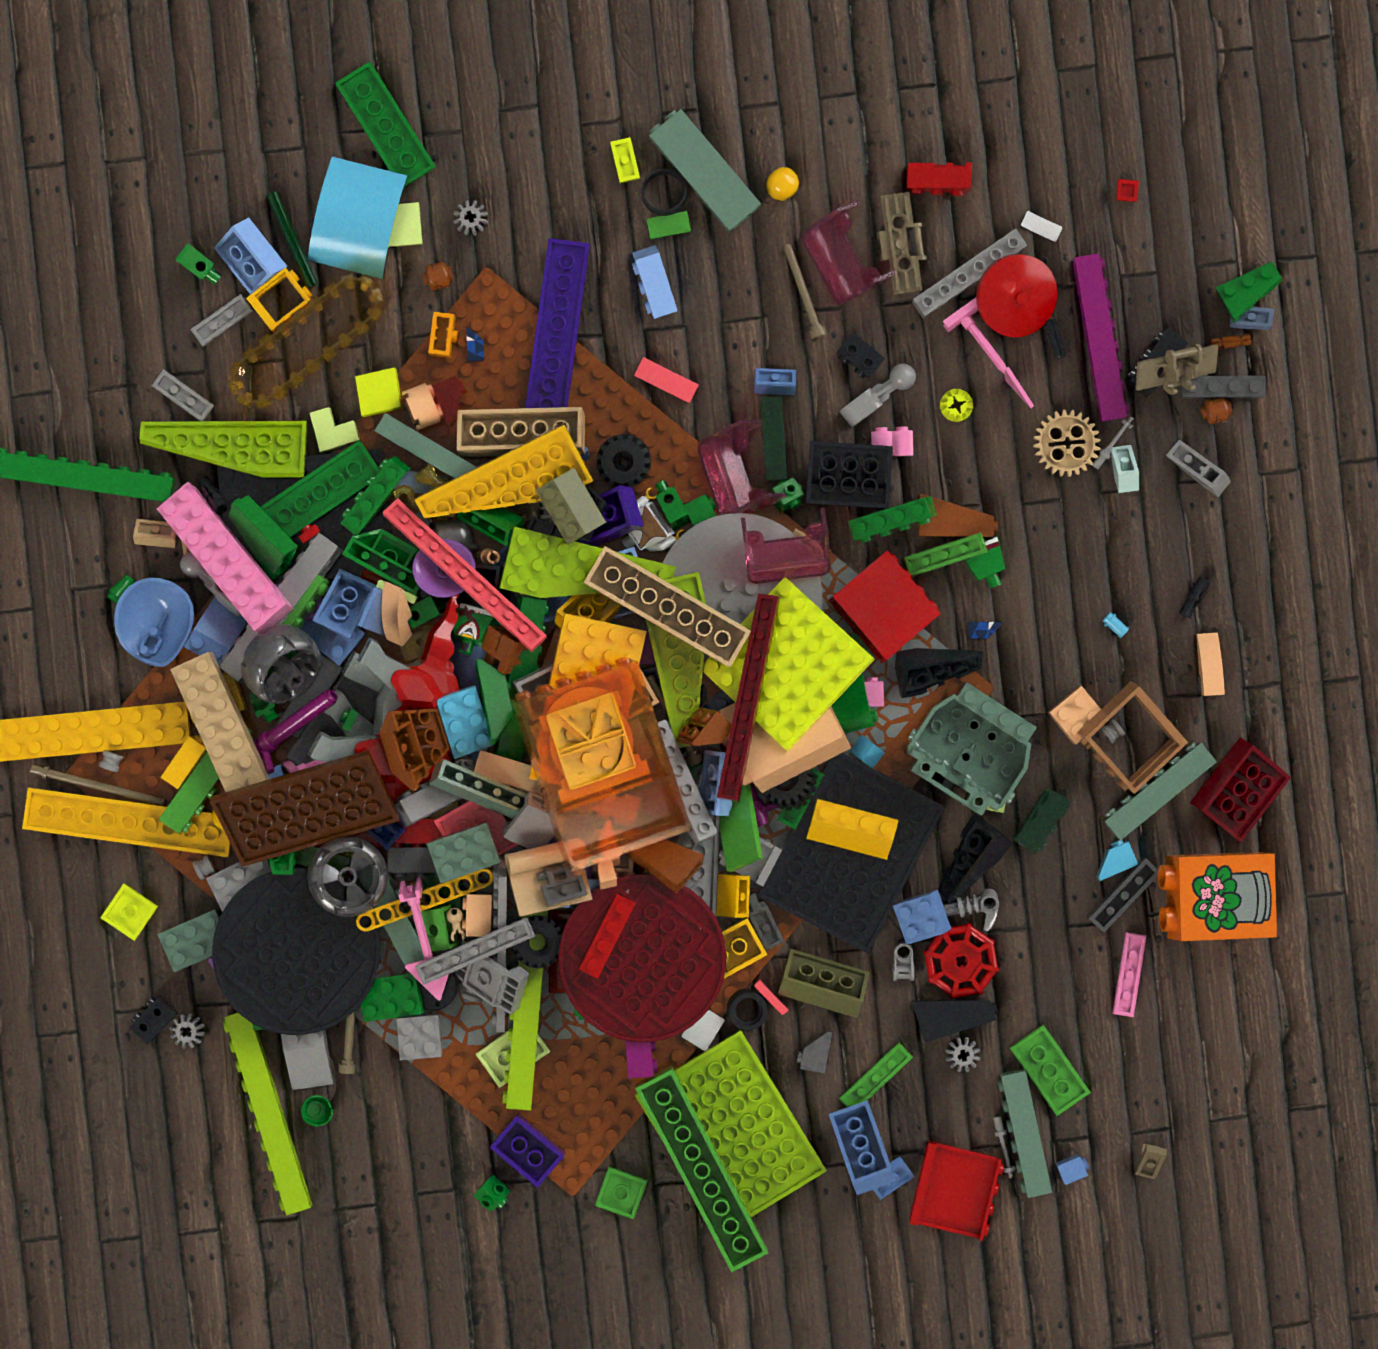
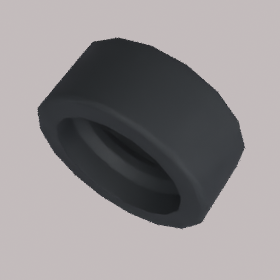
M739 990L730 997L727 1003L729 1019L737 1028L742 1030H754L760 1027L767 1017L768 1007L766 1001L754 990ZM745 998L754 999L759 1006L757 1016L750 1021L740 1020L735 1013L737 1004Z

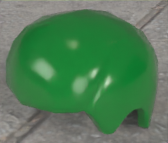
M321 1095L309 1096L303 1101L300 1110L303 1120L314 1127L324 1126L331 1120L333 1115V1108L329 1100Z

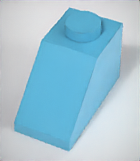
M1117 840L1111 843V847L1106 850L1096 875L1099 881L1138 865L1128 841Z

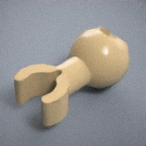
M451 908L447 912V920L452 923L453 928L451 934L452 941L455 940L454 934L456 930L462 934V939H465V933L461 930L460 925L463 913L458 908ZM452 909H456L457 914L453 915L451 913Z

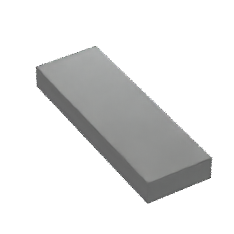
M240 294L190 330L202 347H204L254 311L243 295Z
M164 369L152 384V387L200 421H204L214 408L212 403Z

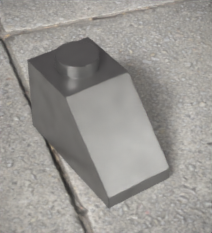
M826 1030L804 1045L802 1051H798L796 1063H800V1069L825 1073L832 1037L831 1030Z

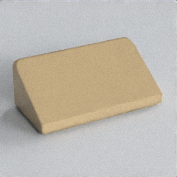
M136 519L133 533L135 544L175 548L177 534L167 522Z

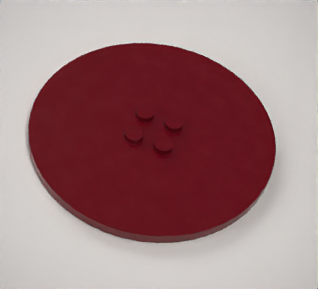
M632 874L618 877L617 886L602 890L598 886L592 890V900L579 903L569 916L559 945L560 976L565 992L574 1008L589 1024L599 1031L617 1039L630 1042L664 1040L682 1033L693 1026L705 1015L716 1000L726 971L725 940L720 924L710 907L687 886L684 885L676 894L651 874ZM615 894H622L636 904L597 979L579 970V966Z

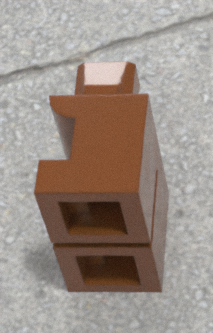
M503 625L488 626L482 649L486 651L484 661L490 665H497L498 661H500L497 670L502 674H510L514 665H521L519 656L521 651L527 650V648Z

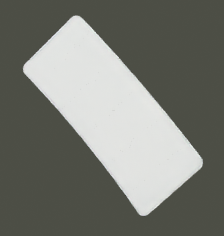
M1030 211L1026 212L1021 226L1055 242L1062 230V226L1039 217Z

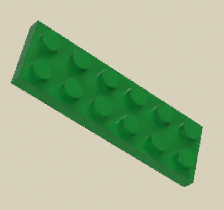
M370 61L335 83L389 171L407 175L403 188L436 168Z
M359 440L260 508L291 538L304 527L312 524L368 486L366 484L373 474L377 476L380 469L361 440Z

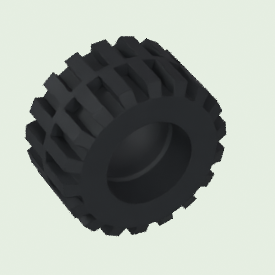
M809 769L798 774L797 785L789 791H780L777 785L765 791L764 794L773 805H777L782 810L784 807L788 811H791L792 807L796 810L800 809L799 805L803 804L805 806L808 804L806 800H811L813 798L811 792L816 791L814 786L816 779L813 771Z

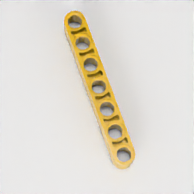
M484 868L423 889L422 894H428L430 902L427 905L419 903L420 909L424 911L485 888L492 883L493 874L490 870ZM487 872L489 880L486 883H480L478 881L479 873ZM462 879H467L470 884L469 888L465 891L458 888V882ZM443 886L450 889V894L446 898H441L438 894L439 889ZM396 899L372 908L362 915H358L356 925L361 931H370L413 915L410 908L406 913L399 910L400 899ZM384 908L391 911V917L387 920H382L379 917L380 911ZM369 916L372 921L371 925L362 927L359 923L361 917Z

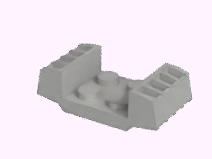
M478 937L462 940V945L477 939ZM487 957L454 971L455 975L462 981L463 986L491 1006L498 1007L509 1014L519 1009L529 973L521 966L508 971L496 961Z

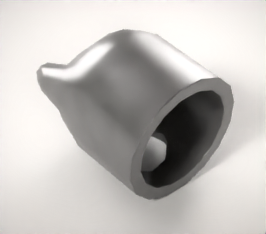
M459 519L437 522V533L441 539L457 541L463 544L469 551H475L479 548L478 544L473 542L470 525Z

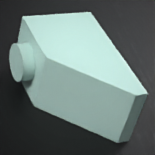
M1132 446L1112 447L1111 457L1118 493L1138 491L1139 470Z

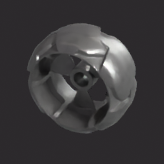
M277 625L258 634L249 643L244 653V661L240 666L241 674L246 686L259 699L272 704L286 703L287 700L301 696L312 686L321 667V654L313 639L300 628L293 625ZM297 650L291 659H289L287 656H283L291 651ZM272 666L274 672L268 678H265Z
M343 837L326 842L317 850L310 861L307 880L313 898L324 910L338 916L354 917L370 911L382 899L387 888L388 870L384 858L372 844L357 837ZM354 852L350 866L344 865L337 870L326 864L331 857L338 853ZM370 864L373 872V881L370 889L365 894L355 884L357 880L356 872ZM345 871H349L352 875V878H348V881H344L342 873H345ZM339 880L342 885L347 886V902L333 898L326 891L323 883Z

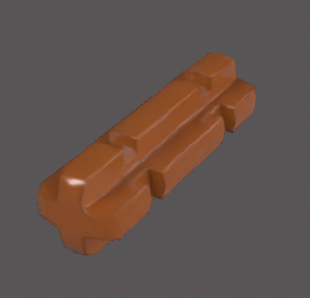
M1242 334L1241 336L1216 338L1210 340V346L1216 344L1218 345V350L1221 348L1239 347L1240 345L1246 346L1251 344L1250 334Z

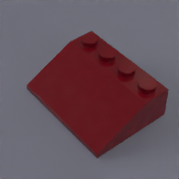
M1240 737L1190 801V804L1241 843L1291 777L1253 744Z

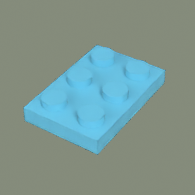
M473 685L438 699L437 709L439 710L454 759L493 746L490 745L485 715L476 686Z

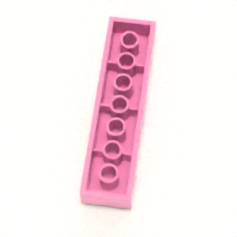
M187 482L157 508L159 513L255 632L260 634L269 630L294 609L194 485Z

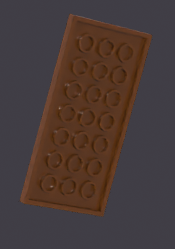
M369 750L210 797V803L242 867L399 821V814Z

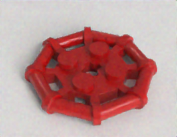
M972 923L951 927L944 934L935 936L928 948L923 951L928 973L927 981L954 1000L957 997L983 994V990L995 973L999 972L994 939H990L973 927ZM964 933L963 940L951 941L949 937L950 935ZM970 935L983 944L976 947L969 942ZM944 939L948 944L941 954L936 953V949ZM987 950L989 964H983L981 952ZM965 956L966 965L961 964L957 966L956 958ZM933 958L940 959L942 971L936 973ZM983 968L987 972L978 983L975 978ZM946 975L954 981L953 986H949L940 978ZM971 981L973 984L972 987L958 989L959 983Z

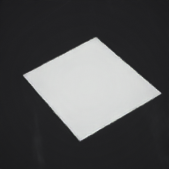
M708 1010L699 1021L685 1030L681 1037L706 1051L725 1020Z

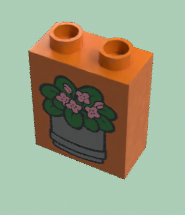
M1244 852L1165 855L1166 865H1160L1158 869V884L1161 890H1166L1167 907L1160 908L1159 925L1162 932H1167L1168 939L1201 941L1277 937L1275 854Z

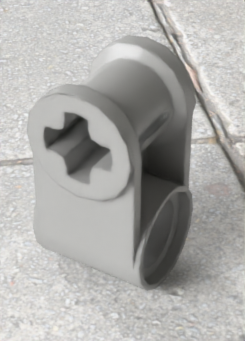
M905 941L897 942L893 948V981H897V979H910V981H914L913 949L910 944L906 945ZM906 946L909 949L906 956L898 955L897 952L900 947Z

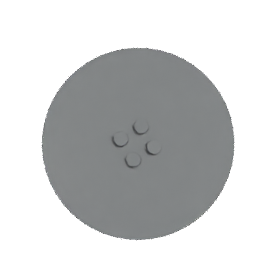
M731 513L700 522L690 528L674 543L663 561V564L676 567L674 577L699 572L706 605L738 624H741L755 609L758 593L768 595L784 577L820 609L822 607L820 575L810 552L790 530L762 516ZM704 654L705 662L709 658V656L706 654Z

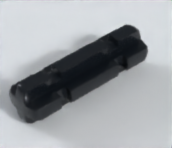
M1049 319L1046 321L1045 327L1049 331L1047 334L1051 348L1054 349V358L1066 357V352L1062 348L1063 342L1060 331L1056 328L1058 327L1056 319Z

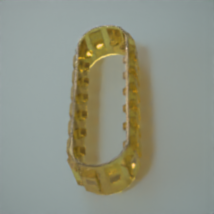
M354 274L342 276L341 281L336 285L332 282L323 289L325 294L321 297L316 295L309 300L307 308L304 310L299 308L291 315L292 320L288 323L283 321L274 328L276 332L270 336L267 333L258 341L260 343L259 346L255 349L251 346L243 352V358L239 362L234 361L229 370L232 373V379L228 381L231 393L239 395L237 401L249 408L253 404L257 405L259 409L271 407L272 401L276 399L281 401L290 394L287 390L292 386L297 388L306 381L304 377L310 373L313 376L322 368L320 366L321 363L325 360L329 363L337 357L338 354L336 352L340 348L346 350L354 343L352 340L358 334L362 337L370 331L369 325L373 322L378 323L383 314L380 304L384 303L381 290L373 288L375 282L364 275L360 278L355 277ZM354 284H361V290L366 292L370 288L374 294L370 295L369 299L370 302H375L374 309L369 308L367 314L370 316L363 322L358 320L354 323L356 327L347 335L344 333L340 334L338 342L330 348L326 345L322 349L323 354L314 361L311 359L305 362L307 366L297 374L293 371L289 375L291 379L281 387L278 384L274 386V392L268 397L262 394L258 395L259 400H252L253 395L247 392L244 396L242 395L240 389L244 388L242 381L238 382L239 375H244L246 371L244 367L250 361L253 364L258 361L257 356L266 349L272 350L275 347L273 343L283 335L286 338L291 335L290 330L299 323L305 324L307 322L306 317L315 310L320 312L324 309L322 305L332 297L334 299L340 296L338 292L343 288L347 287L349 290L354 288Z

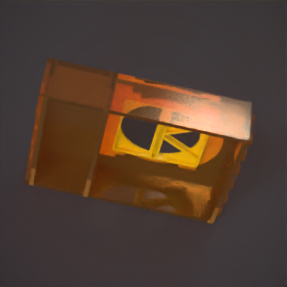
M622 657L616 659V664L607 665V663L595 667V671L587 672V670L575 674L576 677L572 679L567 677L557 679L554 685L543 684L535 687L536 691L534 692L522 691L515 694L516 698L511 699L565 867L572 872L692 830L639 663L631 658ZM588 707L596 709L590 739L568 720V716L573 712ZM607 712L617 722L619 729L599 735L603 714ZM561 728L567 729L580 742L560 749L559 733ZM623 737V752L619 763L610 773L602 777H582L574 773L562 758Z

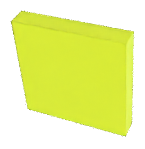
M395 367L355 376L362 417L403 409L397 369Z
M124 883L100 918L133 941H136L159 906Z

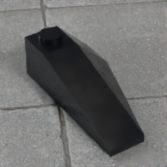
M914 648L896 652L895 671L901 698L922 695L928 692L927 689L938 684L940 687L945 685L944 681L953 677L961 678L981 669L983 652Z
M977 814L972 816L960 835L962 840L958 849L955 848L953 855H955L952 865L947 868L938 890L949 903H953L991 869L1012 844L1000 830Z

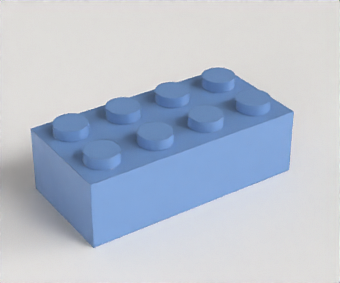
M868 1100L830 1113L829 1117L856 1194L860 1195L896 1182Z

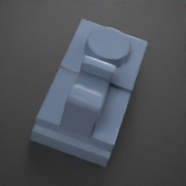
M1253 307L1240 316V319L1235 324L1232 318H1230V327L1271 330L1275 310Z

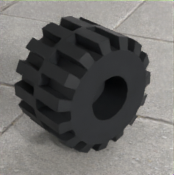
M619 434L608 438L600 446L596 457V466L600 476L609 485L615 487L636 486L646 478L651 467V455L646 444L638 437L629 434ZM620 456L629 457L630 461L627 462V467L619 464Z

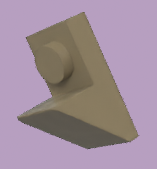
M1143 1144L1135 1175L1155 1180L1167 1156V1149Z

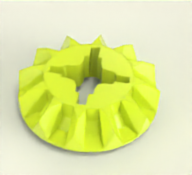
M951 389L941 398L940 410L946 419L960 422L970 416L973 410V401L968 392L961 389ZM953 397L957 400V402L965 401V403H963L960 406V414L956 408H948L951 407L952 404H954Z

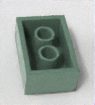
M488 821L427 842L440 883L501 863Z
M218 908L157 934L174 972L212 956L213 936L221 915Z

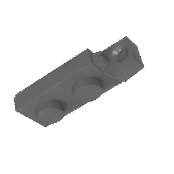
M754 893L750 894L749 902L751 906L749 907V917L765 950L767 951L784 943L785 941L767 904H765L764 900L758 902Z

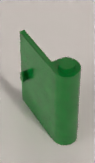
M863 673L831 706L845 734L876 726V721L879 720L876 709H872L869 705Z

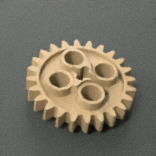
M1062 410L1060 416L1056 411L1054 412V419L1048 415L1046 417L1048 423L1040 422L1043 429H1036L1040 435L1033 437L1034 440L1038 441V444L1033 445V448H1039V451L1034 455H1041L1042 458L1038 463L1045 462V470L1052 467L1051 474L1058 470L1060 477L1063 476L1064 472L1067 473L1068 477H1071L1072 471L1079 475V468L1087 471L1085 464L1092 466L1093 462L1090 459L1098 458L1094 451L1100 450V447L1095 446V443L1100 442L1101 439L1094 436L1099 431H1092L1095 423L1088 425L1089 417L1082 420L1081 412L1074 416V410H1071L1069 415H1067L1066 410ZM1072 427L1080 428V437L1075 438L1072 436ZM1055 428L1060 431L1061 436L1059 439L1056 440L1051 437V429ZM1065 438H1067L1069 442L1077 440L1085 441L1084 444H1072L1068 446V449H1066L1065 445L1049 447L1048 445L1049 443L1063 442L1065 441ZM1075 447L1082 449L1083 456L1081 458L1074 457L1073 449ZM1054 449H1059L1062 452L1061 460L1053 458L1052 452Z

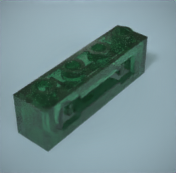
M761 397L766 482L787 480L782 397Z

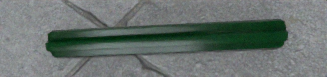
M277 191L267 194V198L306 286L311 288L317 285L316 278Z

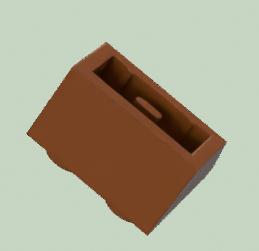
M700 708L692 714L690 722L680 729L679 736L675 740L692 746L723 743L730 734L731 723L716 710Z

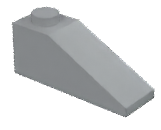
M1178 440L1166 455L1195 481L1217 497L1231 483L1226 472L1181 440Z

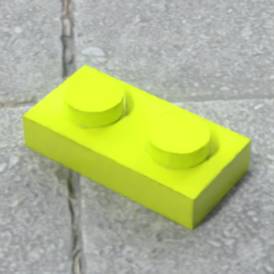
M631 138L610 142L619 182L624 183L640 179Z

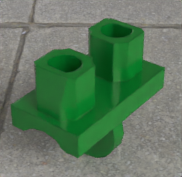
M252 691L250 692L249 698L257 717L262 715L267 723L278 717L275 704L265 702L253 694Z

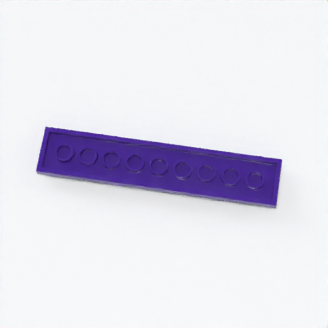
M548 239L525 408L568 407L590 243Z

